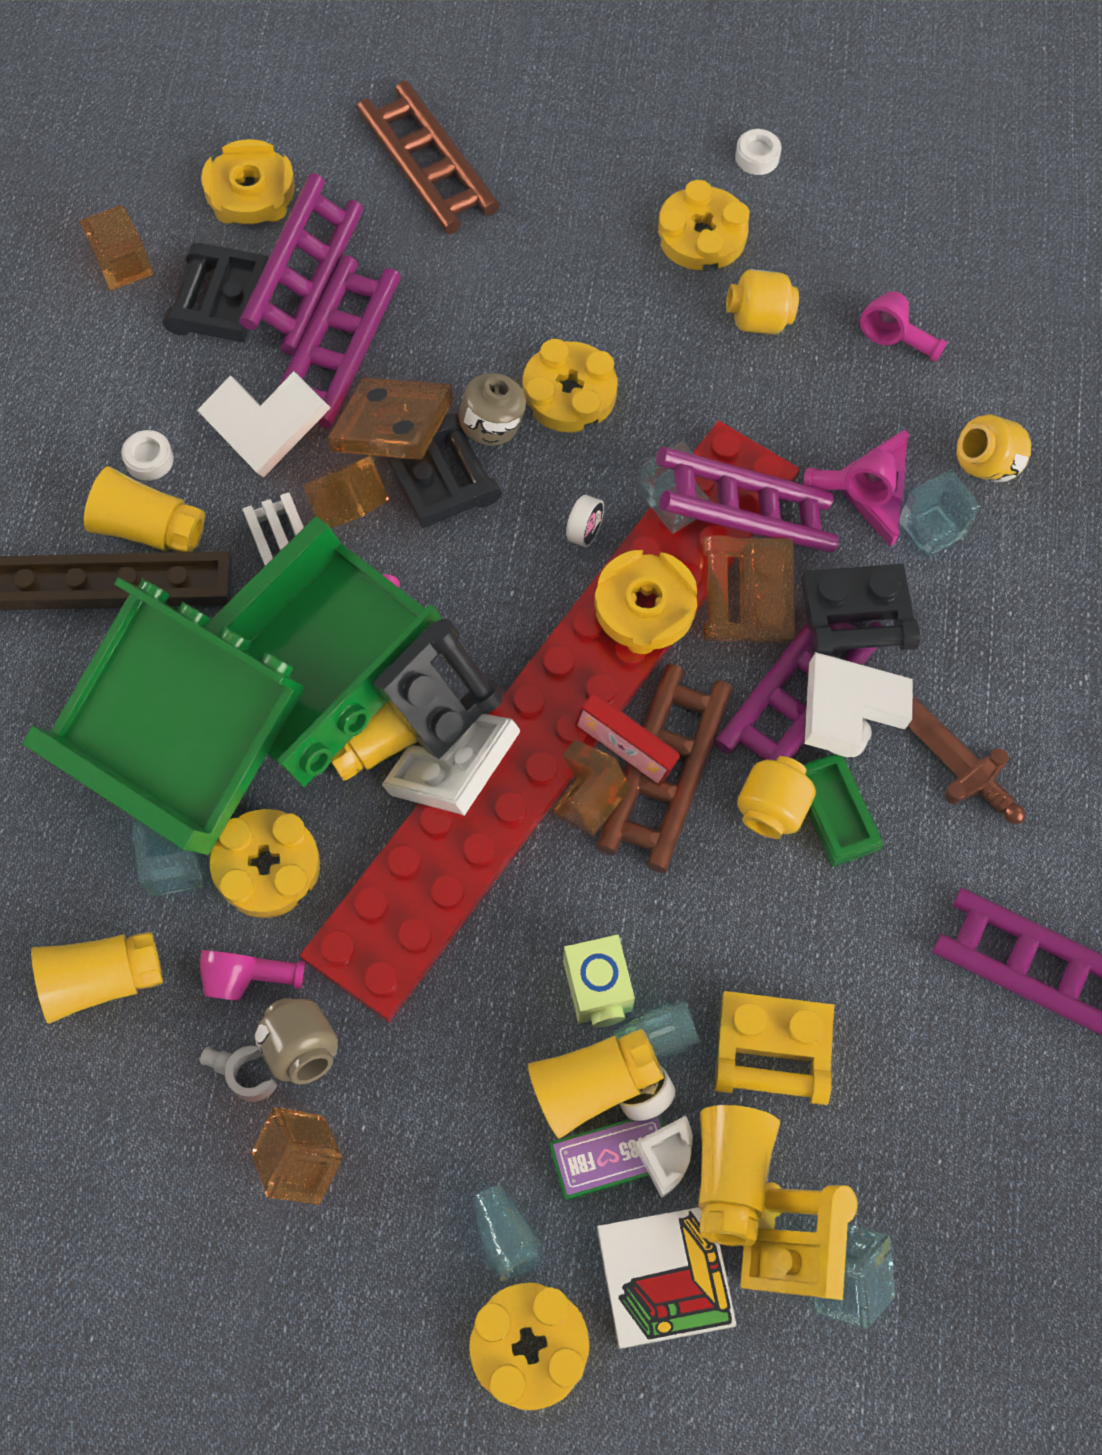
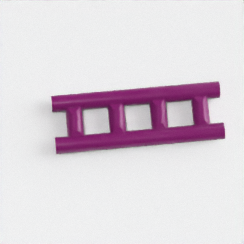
M315 173L308 175L239 320L240 324L249 330H256L260 320H263L285 334L280 349L290 356L294 355L363 211L362 205L355 200H348L342 210L322 196L320 193L325 185V180ZM312 211L335 226L327 245L304 230ZM295 246L319 262L310 281L287 266ZM278 282L302 298L294 317H291L269 302Z
M343 255L340 258L279 384L280 386L293 371L304 379L311 364L336 371L327 392L311 387L331 407L317 422L319 426L327 429L332 427L401 279L400 274L392 268H385L379 281L354 274L358 263L354 258ZM345 291L371 298L362 317L337 310ZM328 327L354 334L345 354L319 347Z
M665 446L658 450L656 456L657 466L674 470L675 492L666 490L660 498L659 506L661 510L828 553H833L837 549L839 538L834 533L822 531L819 509L827 511L833 503V494L831 492ZM694 476L716 482L718 503L696 498ZM737 487L758 493L760 514L739 509ZM779 499L799 504L801 525L781 520Z
M872 621L868 627H879L884 625L877 621ZM808 622L714 740L715 746L720 751L730 754L736 745L741 743L764 760L776 761L779 756L793 758L805 742L807 706L781 688L797 668L808 675L809 662L814 656L810 652L812 646ZM848 622L828 624L831 630L856 628ZM877 647L850 649L842 660L864 665ZM768 705L794 722L778 743L752 726Z
M961 887L952 904V907L967 913L956 940L940 933L931 953L1102 1035V1011L1078 1000L1089 972L1102 978V954ZM987 923L1017 937L1007 964L976 950ZM1038 948L1068 962L1058 989L1027 975Z

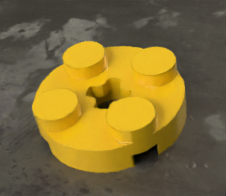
M253 139L234 141L223 146V154L218 156L213 162L211 157L206 161L201 176L202 186L207 203L214 210L215 217L219 221L228 224L233 222L255 224L264 221H279L286 215L287 205L292 200L295 191L294 175L290 160L285 154L283 158L280 154L274 152L273 145L265 141ZM247 177H254L256 183L251 186L239 185L244 184Z
M703 180L691 181L686 185L685 189L671 195L661 207L658 220V234L661 238L660 245L662 250L673 262L691 270H703V265L718 263L717 269L725 267L734 262L745 248L750 211L745 204L741 203L732 194L722 189L711 187L708 182ZM705 223L710 225L713 231L704 229L701 232L695 231V225Z
M550 339L543 343L540 351L533 355L525 367L522 380L527 404L533 410L534 418L550 429L561 432L584 430L585 424L592 423L597 419L598 423H600L613 410L617 397L618 378L614 370L613 357L605 351H600L585 343ZM573 380L581 385L582 388H573L571 393L563 392V384L561 382Z
M643 550L626 552L614 558L601 572L594 600L597 619L603 630L612 639L627 646L633 653L648 654L654 649L667 647L680 640L692 625L697 609L696 581L690 570L672 555L660 552L659 556L652 554L643 555ZM640 591L645 596L652 593L656 594L658 597L655 600V607L647 609L637 606L635 594Z
M273 809L254 810L238 818L229 819L211 851L210 872L219 893L229 904L235 906L238 911L251 917L270 918L290 912L299 905L298 901L306 895L309 889L312 891L319 877L320 856L312 834L298 816ZM265 851H270L273 857H280L279 864L271 865L270 874L260 875L258 867L251 866L252 860L258 858L259 854Z
M520 1283L509 1286L493 1295L488 1303L477 1313L470 1336L471 1363L481 1385L499 1402L520 1410L547 1408L564 1399L582 1378L589 1355V1336L585 1321L578 1308L558 1289L538 1283ZM525 1328H531L532 1333L536 1337L544 1336L547 1342V1347L539 1350V1362L535 1364H528L524 1355L514 1356L512 1352V1344L520 1341V1330Z

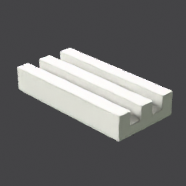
M290 493L280 495L281 501L272 503L271 499L261 502L263 507L255 510L252 505L243 508L246 521L264 566L273 557L260 527V522L268 520L280 551L288 544V540L278 516L286 513L295 536L304 528Z

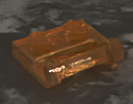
M708 536L702 538L703 555L708 556V622L703 624L704 640L791 642L794 640L793 539L732 538L729 536ZM728 557H740L741 623L729 622Z

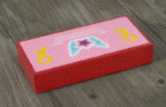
M592 693L580 710L575 723L576 726L657 784L661 785L680 757L676 750L597 694Z

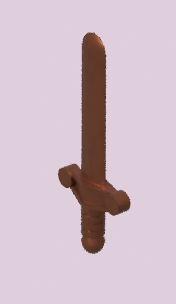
M913 695L912 720L908 727L958 777L955 782L947 787L944 793L946 801L951 804H958L964 799L981 795L1000 815L1003 813L1007 822L1011 824L1022 823L1025 819L1023 807L1015 803L1016 800L995 780L1009 760L1008 753L1003 749L997 748L980 761Z

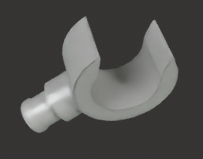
M244 1046L233 1054L224 1050L219 1052L211 1047H206L201 1054L200 1064L212 1067L214 1072L225 1075L230 1089L245 1101H261L270 1096L277 1087L273 1079L262 1082L253 1088H245L238 1083V1072L241 1066L248 1061L262 1056L257 1046Z

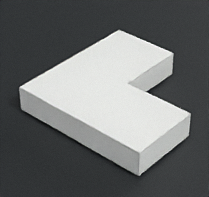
M293 371L262 405L237 380L229 376L197 411L256 473L264 478L331 407Z
M815 652L809 662L805 744L855 757L862 748L863 718L906 729L912 720L913 679Z
M482 714L440 759L427 753L421 746L411 745L407 747L384 780L382 786L393 797L465 815L520 733V729L512 719Z

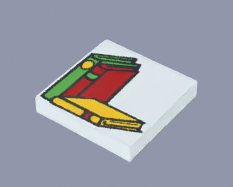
M699 1208L597 1226L619 1349L737 1326L720 1244L709 1242L706 1238L700 1237L702 1210Z

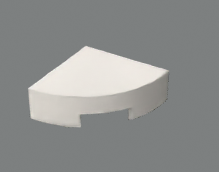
M686 1116L636 1141L634 1144L661 1198L670 1193L680 1183L691 1160L693 1136Z

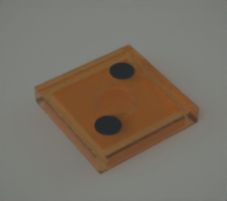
M363 377L328 436L331 451L421 460L455 398L452 384Z

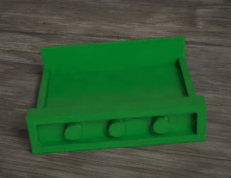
M315 516L209 621L206 627L219 634L224 626L252 642L248 649L249 653L261 659L266 651L294 667L289 677L306 686L268 752V755L305 787L316 775L322 773L329 766L331 759L354 736L360 734L368 725L369 720L387 703L372 683L428 626L442 619V617L431 604L424 608L343 545L330 526Z
M118 577L114 584L130 593L51 731L32 725L22 744L181 849L209 855L306 686L289 677L294 667L266 651L261 659L249 653L248 649L252 642L224 626L219 634L207 628L206 626L211 618L184 602H182L178 610L167 604L166 602L171 594L143 578L137 587Z

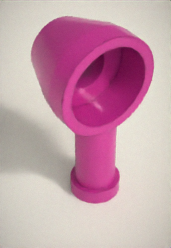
M896 291L886 292L873 300L860 317L861 330L871 341L880 345H893L901 340L929 356V360L934 363L938 360L948 343L942 338L938 340L910 324L909 302L903 294Z
M882 449L869 451L857 460L849 470L807 468L804 474V485L822 490H847L855 500L870 506H879L887 503L895 491L897 482L896 461L889 452Z
M202 950L200 975L204 996L240 1001L251 980L293 985V988L302 989L306 962L297 961V963L240 954Z

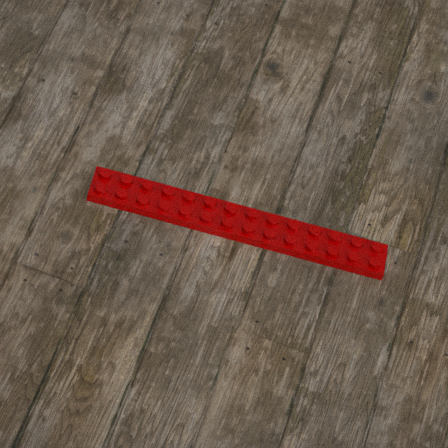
M719 420L692 453L697 456L793 482L797 480L800 468ZM694 476L696 498L718 503L716 482ZM674 477L663 492L666 490L675 492ZM737 487L739 509L760 514L758 493ZM662 492L605 566L619 555L634 550H643V555L652 554L659 556L660 552L674 556L690 570L696 581L697 613L755 534L663 511L659 506ZM605 566L504 693L503 701L499 707L489 713V715L512 719L520 729V733L466 814L462 815L418 803L299 955L301 960L306 962L305 964L388 1023H390L600 743L575 725L584 703L593 693L599 695L623 712L672 646L654 649L648 654H637L629 650L627 646L612 639L603 630L596 616L594 600L598 580ZM641 591L635 594L637 606L647 609L655 607V600L658 597L656 594L652 593L645 596Z

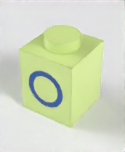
M619 934L564 946L563 963L578 1024L592 1021L593 1027H606L625 1020L624 1013L632 1012L635 997Z

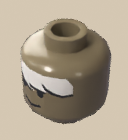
M483 373L474 377L467 384L458 414L461 429L469 438L483 445L499 446L509 442L518 432L526 407L524 391L517 382L502 374Z
M283 998L272 1003L266 1009L264 1017L259 1021L254 1033L256 1045L270 1072L281 1081L294 1082L295 1084H307L322 1077L331 1068L333 1058L338 1049L337 1035L322 1008L309 999Z

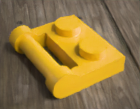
M724 991L721 998L714 1091L732 1093L733 1088L809 1097V1103L828 1106L832 1080L830 1070L834 1005ZM743 1053L811 1062L810 1075L735 1066V1054Z
M767 1182L763 1216L759 1218L756 1243L752 1246L743 1247L740 1288L843 1300L847 1225L854 1218L857 1210V1198L854 1191L846 1185H828L822 1191L782 1189L774 1182ZM781 1213L818 1215L816 1232L775 1230V1218Z

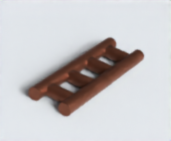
M401 81L397 84L394 92L399 99L377 109L368 98L361 100L357 104L356 110L447 234H453L460 228L461 222L457 218V214L476 205H479L485 215H492L499 209L500 203L408 81ZM411 114L421 129L399 139L389 124ZM433 144L444 159L421 169L411 154ZM455 174L466 190L444 200L433 184Z
M666 664L642 727L676 750L680 757L685 758L677 783L673 784L663 781L659 785L628 763L596 845L599 851L609 855L617 853L621 840L650 850L651 853L646 865L649 869L659 873L667 872L733 691V687L729 683L719 680L714 681L710 694L680 685L685 672L680 666L674 664ZM673 704L702 714L693 739L663 729ZM639 794L669 804L659 831L629 821Z

